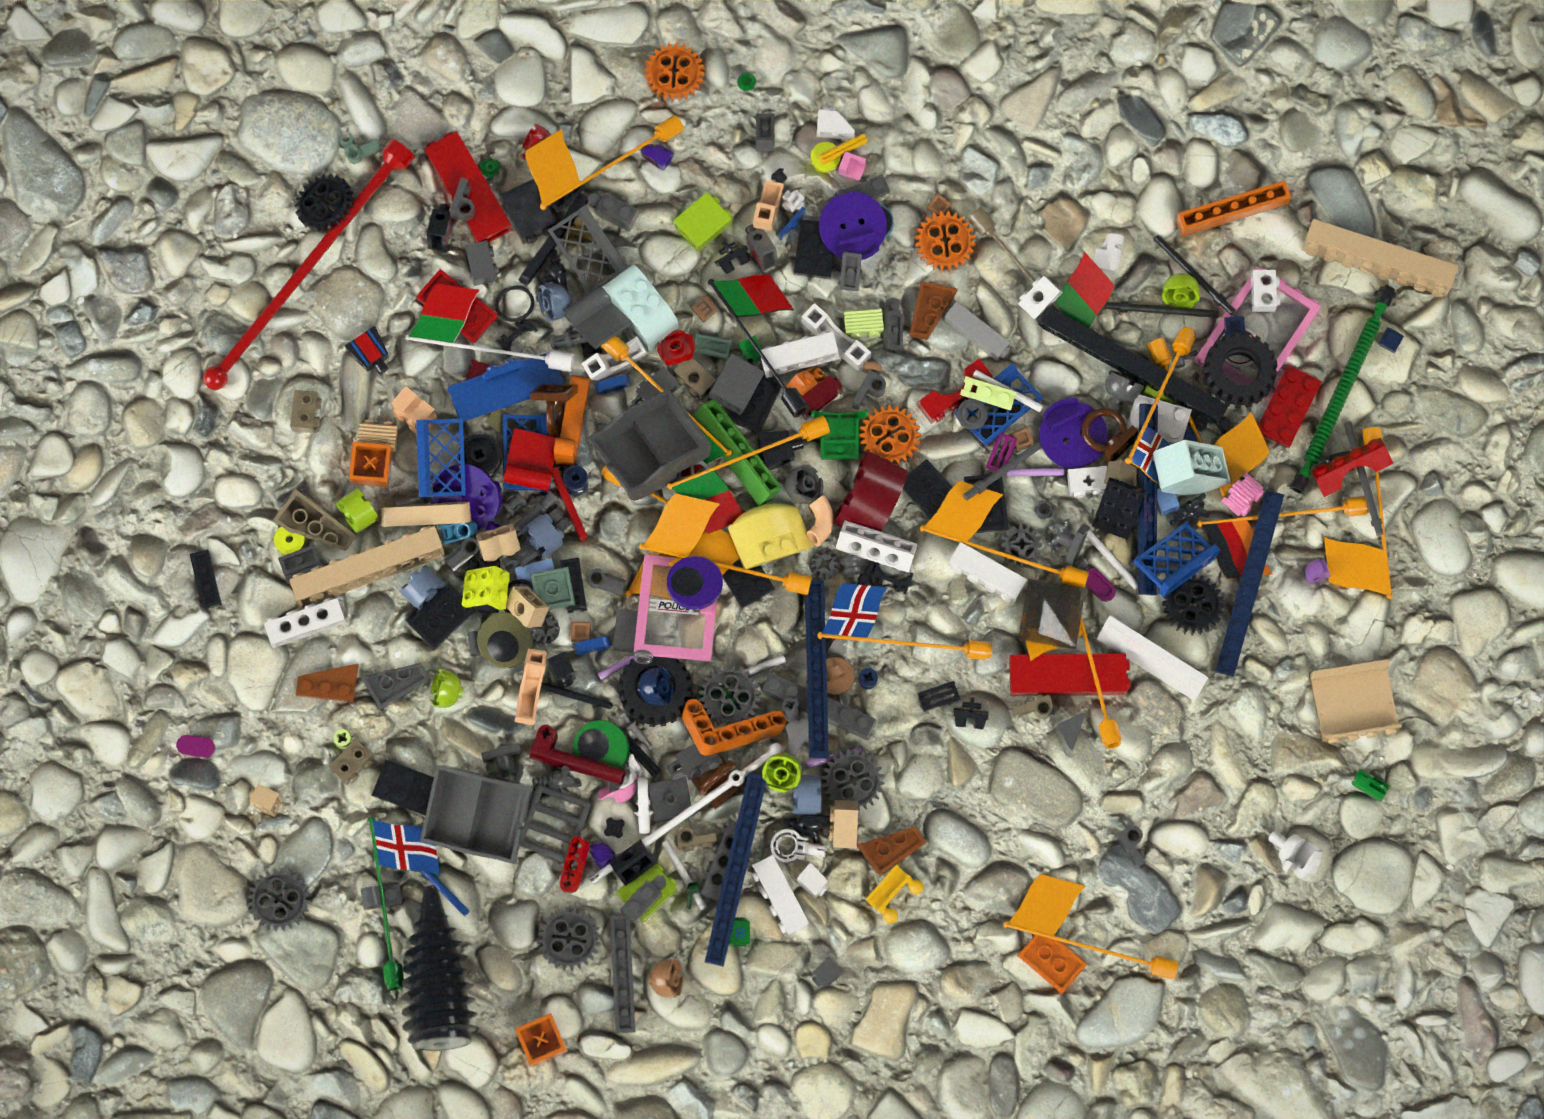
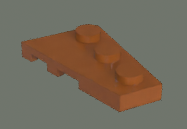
M921 281L909 336L928 340L958 289Z
M359 664L298 676L296 696L354 703Z
M912 827L885 837L857 844V847L880 877L927 842L917 828Z

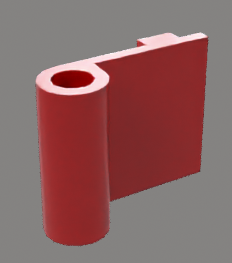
M514 428L503 482L548 492L555 459L554 447L556 437Z

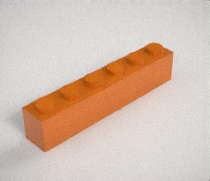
M1284 180L1179 212L1176 221L1183 237L1288 205L1291 195Z

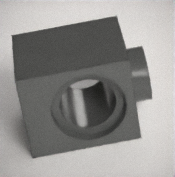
M830 957L812 972L814 976L812 981L818 988L822 986L825 990L843 975V972Z

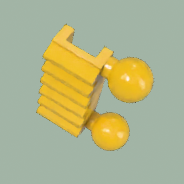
M897 864L866 898L870 905L883 914V920L888 924H893L897 921L898 913L895 909L887 908L886 906L906 884L909 891L914 895L920 894L924 889L921 880L912 879Z

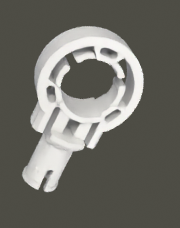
M648 777L638 778L637 805L639 806V811H635L634 814L638 816V833L641 834L651 833L650 816L654 813V811H649L651 801L649 800Z
M790 829L777 832L770 844L772 854L782 863H793L798 859L806 860L805 856L807 855L826 857L825 851H827V845L811 844L808 842V837H802L796 831ZM782 835L785 838H792L796 843L795 850L791 854L781 855L787 859L780 858L775 852L777 850L781 854L779 844L783 840Z

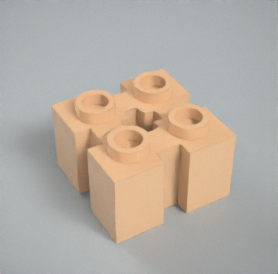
M406 386L391 402L392 411L395 414L394 417L401 423L407 422L408 428L416 435V420L438 419L435 409ZM429 423V424H428V425H429V429L432 427V425H433L434 423Z

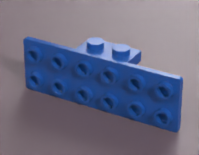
M513 358L505 361L503 366L498 367L497 364L490 366L483 375L451 385L447 389L458 419L463 418V422L530 399V392L540 384H565L560 370L549 369L548 365L545 364V360L530 358L524 361L522 359L516 361Z

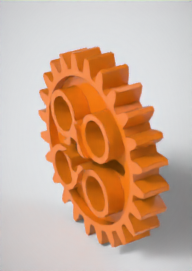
M677 42L675 47L668 43V48L661 45V51L655 49V56L649 55L651 61H646V66L648 67L644 68V72L647 73L645 80H649L647 87L652 86L651 93L657 91V98L663 95L664 101L670 97L671 103H673L674 98L681 102V97L683 96L686 100H688V94L695 96L694 89L700 90L698 84H703V79L701 78L705 77V73L702 72L704 65H700L702 58L697 59L698 52L692 54V47L686 50L685 44L679 48ZM677 57V72L675 78L676 82L675 87L672 88V73L674 67L673 64L674 58ZM664 60L671 62L668 66L661 64ZM682 62L689 63L687 67L680 66ZM662 78L669 79L667 83L660 82ZM681 79L688 81L685 85H681L678 82Z
M940 211L939 216L932 213V219L926 216L925 220L927 223H920L923 229L917 228L916 230L920 235L915 236V240L919 241L915 243V247L920 248L917 254H923L921 261L928 260L926 266L932 263L934 264L933 270L940 266L941 272L944 267H947L948 272H950L951 266L957 270L958 263L962 266L965 265L963 259L970 260L968 254H973L974 252L970 247H975L976 245L971 240H974L976 236L970 235L974 229L967 228L970 223L969 221L963 223L964 216L958 219L957 213L950 216V211H947L946 215H943V212ZM942 225L945 226V237L946 241H948L947 250L949 253V257L945 256V245L944 242H941L943 239V233L941 229ZM950 227H955L958 230V233L954 235L950 234L948 232V229ZM937 230L940 235L932 237L929 232ZM957 245L961 251L954 253L951 247ZM939 248L942 250V254L935 255L932 250Z
M891 405L888 406V410L881 406L880 412L876 409L873 410L874 416L868 413L869 421L863 419L865 426H861L860 431L864 433L859 434V438L864 440L860 442V446H866L863 449L864 453L870 451L890 462L895 461L899 466L901 459L906 463V456L913 457L911 451L917 452L918 448L914 445H920V441L916 439L921 437V433L917 432L920 430V426H914L917 419L911 420L912 413L905 415V408L900 412L898 411V406L894 410H892ZM890 420H896L898 422V425L892 427L888 424V422ZM879 429L882 431V434L875 436L872 434V431ZM887 433H889L890 435L894 434L893 438L891 439V437H887ZM904 435L908 438V441L900 442L898 437ZM883 440L880 444H875L876 442ZM889 445L892 447V450L885 452L882 450V447Z

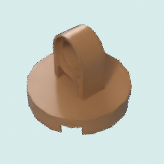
M832 657L826 659L827 694L832 696L845 694L850 690L854 681L852 666L842 658Z

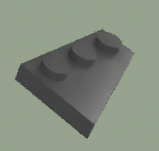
M420 663L387 672H379L370 676H361L362 681L380 710L430 681Z

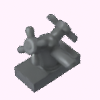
M1054 519V524H1050L1049 529H1057L1055 537L1050 532L1048 534L1049 539L1044 538L1043 541L1048 544L1052 553L1057 552L1056 547H1061L1062 545L1069 548L1065 562L1072 565L1079 557L1090 527L1083 524L1076 534L1071 533L1073 527L1069 524L1071 523L1070 519Z
M519 743L481 753L484 763L496 762L499 772L494 775L490 771L489 775L500 778L512 775L516 776V782H520L523 776V764L519 763L518 769L513 768L510 756L521 753Z

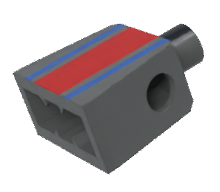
M753 224L746 227L747 245L761 272L778 265L776 248L765 230L754 228Z

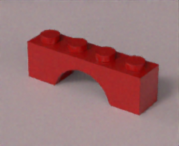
M980 358L964 368V379L965 376L977 379L973 377L976 370L993 378V375ZM972 385L971 392L976 393L978 386ZM961 389L951 395H942L933 390L918 401V408L931 424L935 421L938 423L946 417L945 414L950 410L954 412L959 408L960 403L968 400L969 397L960 395Z
M1381 438L1369 441L1368 444L1362 447L1352 449L1343 456L1334 458L1329 463L1317 466L1311 472L1319 490L1326 497L1342 489L1343 478L1351 469L1366 466L1377 472L1394 463L1386 445Z

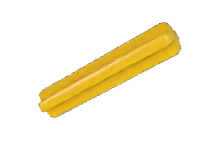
M862 133L820 154L818 159L824 165L844 155L845 152H850L866 144L868 139Z

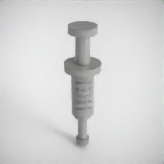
M627 712L622 714L619 718H623L629 725L626 729H630L639 741H643L648 749L652 750V745L647 742L646 736L636 725L637 721L632 723L627 717Z

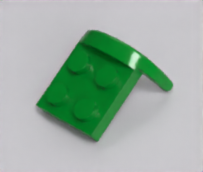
M812 411L811 415L814 419L822 415L825 417L830 430L829 434L821 436V460H859V420L867 418L868 411L850 413Z

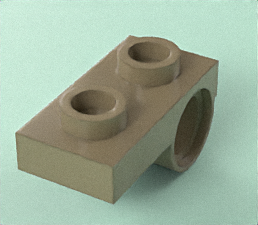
M1044 694L1034 697V701L1028 703L1022 701L1015 704V708L1012 711L1014 718L1016 719L1032 712L1039 719L1048 718L1053 708L1050 695L1044 696ZM1046 705L1048 712L1041 713L1038 710V706Z
M683 827L677 835L678 850L682 849L683 852L693 851L694 847L702 846V849L714 847L713 844H717L716 833L695 836L691 828ZM684 833H689L692 835V839L684 842L681 836Z

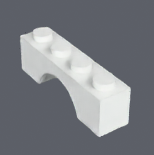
M815 303L802 316L801 323L816 336L825 331L834 333L839 356L856 371H859L863 364L871 358V352L864 345L844 334L832 322L829 315Z

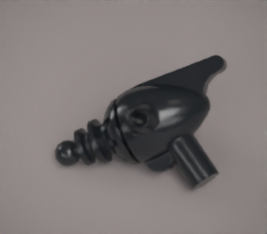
M553 249L551 251L552 256H550V263L552 264L546 271L547 276L541 277V282L543 284H560L568 292L565 266L560 263L561 259H559L560 255H557L558 251Z
M1205 493L1183 504L1180 508V514L1176 513L1177 516H1174V520L1170 521V525L1175 526L1176 523H1184V520L1193 521L1200 516L1209 518L1210 511L1203 509L1205 505L1203 500L1206 498Z
M801 815L798 819L797 817L790 818L789 820L784 819L783 824L789 825V827L793 826L794 829L797 827L806 836L811 835L813 843H818L821 841L818 830L823 827V822L828 821L830 817L824 815Z

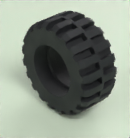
M1234 332L1232 336L1226 334L1221 340L1218 339L1214 342L1213 347H1210L1207 353L1202 373L1204 375V384L1208 385L1207 390L1210 395L1214 394L1216 399L1224 401V404L1228 407L1230 404H1233L1235 408H1241L1242 405H1245L1247 408L1251 407L1253 403L1258 404L1262 401L1263 397L1269 394L1278 372L1276 371L1278 366L1277 360H1274L1275 353L1273 350H1269L1270 345L1266 341L1262 343L1260 341L1261 337L1257 335L1253 338L1250 337L1251 333L1245 332L1244 335H1240V332ZM1234 355L1249 358L1257 367V378L1254 382L1247 385L1232 383L1225 377L1222 371L1224 361Z
M640 653L639 657H633L629 665H625L623 673L619 678V695L624 710L629 713L633 720H638V723L642 725L649 724V727H655V725L663 727L666 726V723L677 721L679 716L682 717L687 701L692 698L691 675L689 670L687 671L686 665L682 661L680 662L678 658L653 656L652 653ZM665 667L670 673L674 692L672 701L667 703V705L652 706L640 699L637 691L638 683L643 673L648 669Z

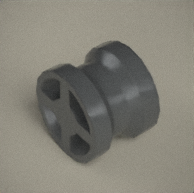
M858 556L846 557L840 560L841 565L844 567L842 571L843 576H854L862 572L858 565L860 562Z

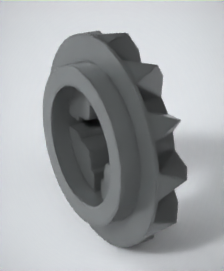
M969 399L959 406L957 419L961 426L968 430H976L985 424L987 409L982 402ZM977 409L975 414L976 419L971 418L966 420L969 416L967 410L972 412Z
M823 549L812 556L810 570L816 578L830 580L840 570L839 558L832 551ZM821 559L825 562L830 561L828 564L829 570L825 567L820 568L822 565Z
M546 614L545 624L551 628L547 630L546 635L544 630L539 627L529 628L532 638L542 644L553 642L560 632L558 620L552 615Z

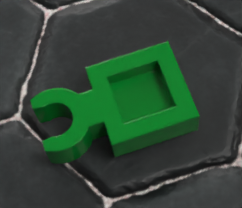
M752 336L753 340L758 345L760 350H763L756 336ZM749 339L738 343L746 361L751 359L752 364H756L758 361L762 363L760 355Z

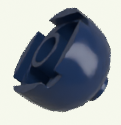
M655 667L648 669L641 676L638 684V693L648 704L662 706L672 701L673 685H669L668 679L671 676L665 667Z

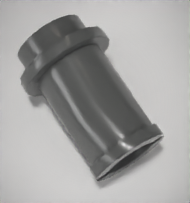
M478 631L467 633L470 648L468 652L471 656L481 655L477 645Z

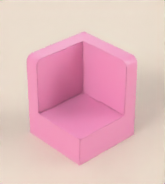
M845 152L838 174L860 181L866 166V159Z

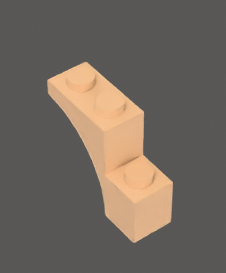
M765 181L760 202H757L755 210L754 228L772 231L783 193V183Z
M528 649L522 681L518 692L515 722L534 725L546 665L547 652L534 649Z

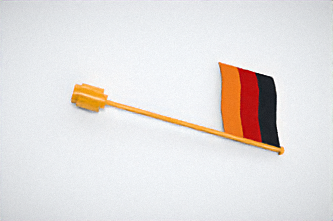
M1365 496L1346 498V502H1343V506L1285 512L1279 513V517L1343 510L1344 514H1348V517L1367 515L1370 512ZM1259 515L1203 522L1199 520L1197 522L1198 527H1202L1211 545L1215 544L1220 548L1216 559L1226 579L1242 577L1254 534L1247 520H1256ZM1265 563L1262 576L1272 575L1273 573Z

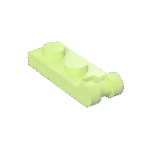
M965 376L964 389H961L960 395L1008 410L1012 409L1016 391ZM972 385L978 386L976 393L971 392Z

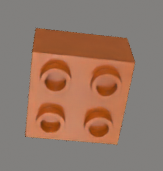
M353 442L349 471L350 483L353 485L389 488L393 455L392 446Z
M551 1013L515 1029L531 1068L568 1052Z

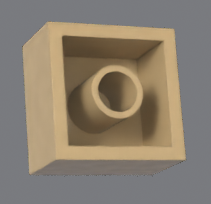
M835 800V805L831 806L830 822H834V825H830L829 841H833L834 848H857L858 801Z

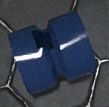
M576 465L570 466L565 470L563 481L568 493L574 496L584 494L589 487L586 470Z

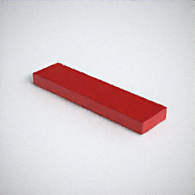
M556 467L552 469V479L580 542L588 540L587 534Z

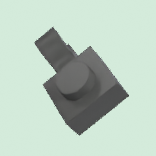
M525 540L520 544V550L513 556L505 557L502 563L511 572L517 565L521 564L524 567L538 555Z

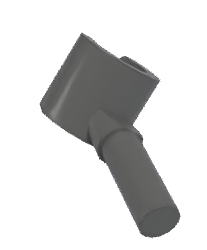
M1197 350L1190 352L1188 355H1180L1175 368L1184 367V360L1197 355Z
M1062 555L1061 560L1065 561L1066 557ZM1083 559L1071 565L1082 570L1088 568L1087 563Z

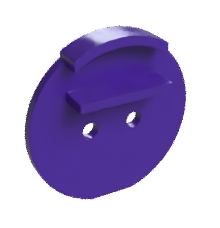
M850 192L835 196L826 204L820 215L819 232L821 239L828 250L840 258H843V251L862 253L861 261L868 259L880 250L879 247L886 235L887 221L883 209L877 201L864 193ZM861 218L864 219L863 225L858 222ZM842 223L846 224V229H841L840 225Z
M1066 398L1052 404L1044 412L1039 430V440L1045 455L1055 464L1069 469H1077L1097 461L1103 454V452L1089 447L1080 434L1084 419L1095 409L1079 402L1077 398ZM1099 416L1090 424V436L1095 442L1107 445V426L1102 416ZM1067 438L1069 443L1065 444L1063 439Z
M461 464L448 468L456 475L461 469ZM465 464L466 495L433 496L432 503L470 502L471 520L476 523L477 530H479L499 515L502 506V491L499 482L493 481L484 470L472 464ZM446 469L438 476L445 484L454 477ZM460 472L459 475L457 476L460 480H461V472ZM456 478L448 485L453 492L462 491L461 483ZM436 479L432 489L433 492H440L444 486ZM445 488V490H444L443 492H450V491H449L447 488ZM464 525V531L468 532V528Z

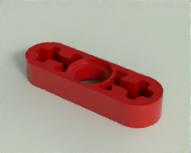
M576 836L570 842L560 879V888L564 892L574 893L579 888L589 851V841L586 838ZM577 860V868L573 870L572 862Z

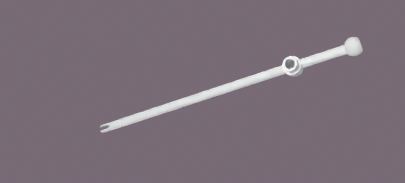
M773 743L767 753L743 770L732 771L726 782L643 839L646 846L650 845L730 787L741 786L749 772L752 773L762 766L773 754L784 752L780 744ZM735 776H740L738 781H734ZM610 863L590 877L589 880H592L599 875L591 883H596L613 871Z

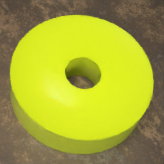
M821 142L812 149L811 163L816 170L829 173L839 166L841 156L824 165L818 159L820 154L836 147V145L830 142Z
M281 526L275 532L274 544L280 553L287 555L303 549L305 536L288 532ZM292 537L293 541L288 543L286 539Z

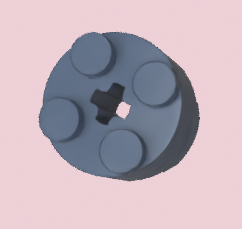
M547 514L537 516L521 528L522 535L526 533L528 537L525 540L536 551L538 556L542 554V559L547 558L563 546L562 539L564 538L561 530L555 529L551 524L552 520Z
M425 565L419 572L415 571L409 577L410 582L406 583L399 592L420 611L428 601L444 588L445 583Z
M821 776L801 777L798 785L793 788V814L812 815L821 813Z

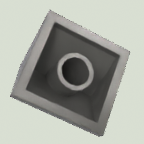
M1080 713L1057 724L1054 731L1068 757L1071 756L1085 717L1084 713Z

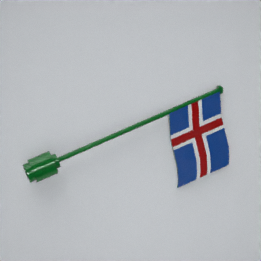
M369 817L367 821L370 822L390 960L383 966L384 981L389 991L403 989L402 981L404 980L402 964L393 960L380 866L401 871H426L440 876L436 845L420 841L423 827L392 825L375 821L374 817Z

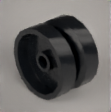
M482 434L472 435L464 440L465 464L475 465L484 470L491 478L494 477L500 470L502 463L500 449L495 440Z

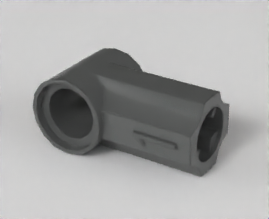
M475 538L465 539L463 544L444 559L454 572L480 553L477 540ZM470 543L476 544V549L473 552L466 550L467 545Z
M599 568L592 569L589 572L588 584L590 587L621 596L626 580L605 573ZM599 575L602 580L596 583L591 580V577Z

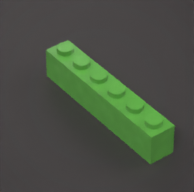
M711 400L702 404L692 416L726 449L732 451L731 456H722L726 462L754 451L718 402ZM757 454L729 465L758 506L773 500L782 489L781 485Z

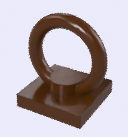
M540 384L530 392V400L546 401V426L550 436L558 437L560 435L564 417L563 401H568L578 393V385ZM554 405H556L557 408V418L555 427L553 418Z
M1100 408L1092 411L1086 416L1082 424L1084 441L1092 449L1105 452L1104 462L1107 465L1109 461H1116L1137 439L1138 430L1133 425L1127 430L1126 421L1121 414L1109 408ZM1099 416L1112 417L1120 427V433L1114 435L1107 445L1095 442L1090 436V424Z
M720 755L723 761L722 764L716 769L706 771L696 779H691V782L696 786L701 795L706 796L729 779L730 773L737 767L735 762L727 763ZM735 776L734 781H738L740 777ZM745 783L741 786L730 787L709 803L716 810L742 789Z

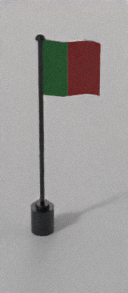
M753 275L726 281L709 279L708 285L713 287L783 388L781 400L794 418L802 416L808 411L809 405L797 388H787L738 318L758 316L776 311H794L789 301L770 275Z

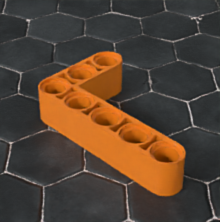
M571 375L569 385H578V393L566 401L560 438H556L554 447L555 462L558 465H576L591 379L589 377Z
M696 699L688 700L682 712V719L698 751L705 756L777 736L783 732L787 723L784 712L773 711L714 729L703 705Z

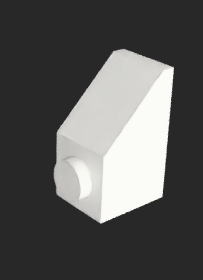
M831 108L819 110L817 137L848 140L854 138L855 130L838 111H834Z
M811 863L797 878V884L814 898L818 895L821 897L828 889L826 886L828 880Z

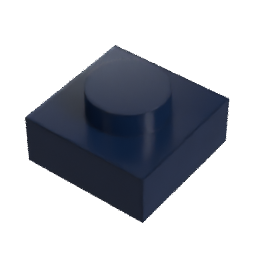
M1244 316L1225 317V335L1229 334L1232 336L1234 332H1240V335H1244Z
M1387 327L1378 345L1395 354L1404 335Z

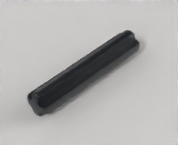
M625 732L629 742V752L634 755L652 777H657L661 773V769Z

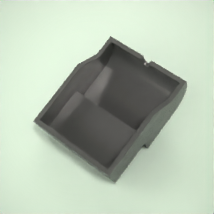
M669 389L621 412L603 430L587 438L589 445L597 452L607 469L615 476L631 500L642 499L666 487L667 483L676 482L677 473L709 457L712 445Z
M437 765L420 841L470 855L517 864V855L534 787L489 774H479L448 765Z

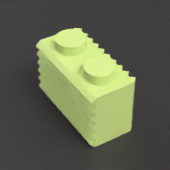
M882 308L844 311L845 334L854 340L868 335L869 338L880 337L884 332Z

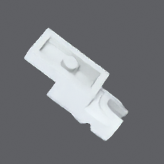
M1108 233L1102 248L1095 249L1093 261L1106 275H1113L1119 267L1120 249H1122L1124 236Z

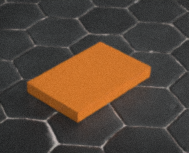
M1034 935L1017 955L1061 994L1064 993L1087 966L1086 962L1061 941L1039 935Z

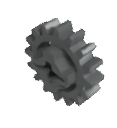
M1022 525L1019 526V529L1013 526L1012 532L1007 530L1005 533L1007 537H1002L1004 543L1001 544L1000 548L1005 549L1004 553L1013 555L1011 551H1014L1019 558L1037 561L1036 555L1041 554V551L1038 549L1042 548V543H1038L1041 537H1035L1036 530L1030 532V526H1027L1026 529H1023ZM1017 535L1014 541L1009 542L1013 536ZM1025 535L1029 536L1032 540H1028ZM1020 542L1023 543L1024 549H1020V546H1018ZM1033 550V552L1029 556L1025 557L1028 551ZM1013 560V566L1018 562L1023 567L1024 563Z

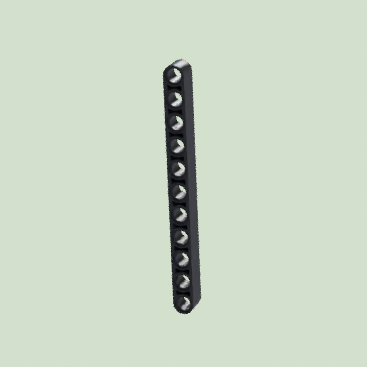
M1051 307L1046 309L1038 322V325L1049 333L1145 386L1148 385V387L1155 391L1160 390L1168 373L1164 369ZM1171 374L1163 391L1166 398L1184 408L1191 409L1193 413L1214 424H1219L1228 409L1227 405L1173 374Z

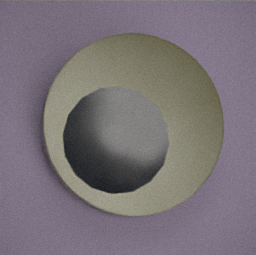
M502 612L494 614L484 621L478 631L477 645L480 654L489 664L498 668L508 669L516 667L525 661L528 649L533 647V638L529 628L523 626L517 617L511 613Z

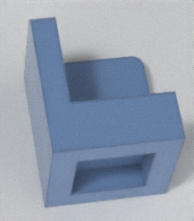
M1161 488L1157 489L1160 516L1179 511L1176 494L1162 492Z

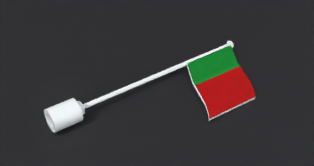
M436 283L427 296L418 322L412 332L405 336L407 342L412 340L545 360V364L548 365L549 369L572 372L575 362V354L570 352L551 350L545 357L454 343L465 324L474 299L481 291L465 287Z

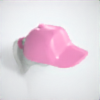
M633 754L628 759L629 768L624 769L626 774L623 783L620 785L609 782L608 786L599 790L598 797L600 800L612 797L616 802L623 803L630 800L636 793L638 778L643 777V771Z

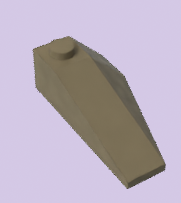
M297 486L273 518L276 523L288 532L305 536L306 538L344 551L349 548L357 537L354 532Z

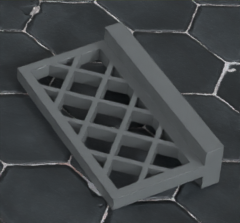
M586 205L548 230L589 293L627 269V266ZM577 215L582 220L581 229L570 227L571 219ZM559 227L566 228V239L557 238L553 231ZM569 229L581 231L579 242L567 240ZM582 232L592 235V245L580 243ZM560 241L565 242L564 247L562 246ZM567 242L578 244L576 255L566 252ZM580 245L591 247L589 258L578 256ZM593 248L602 250V261L591 259ZM577 258L588 260L586 271L578 270L576 267ZM590 261L602 263L600 274L588 272ZM603 264L612 265L616 272L610 276L603 275ZM588 274L599 276L598 284L592 288L586 282Z

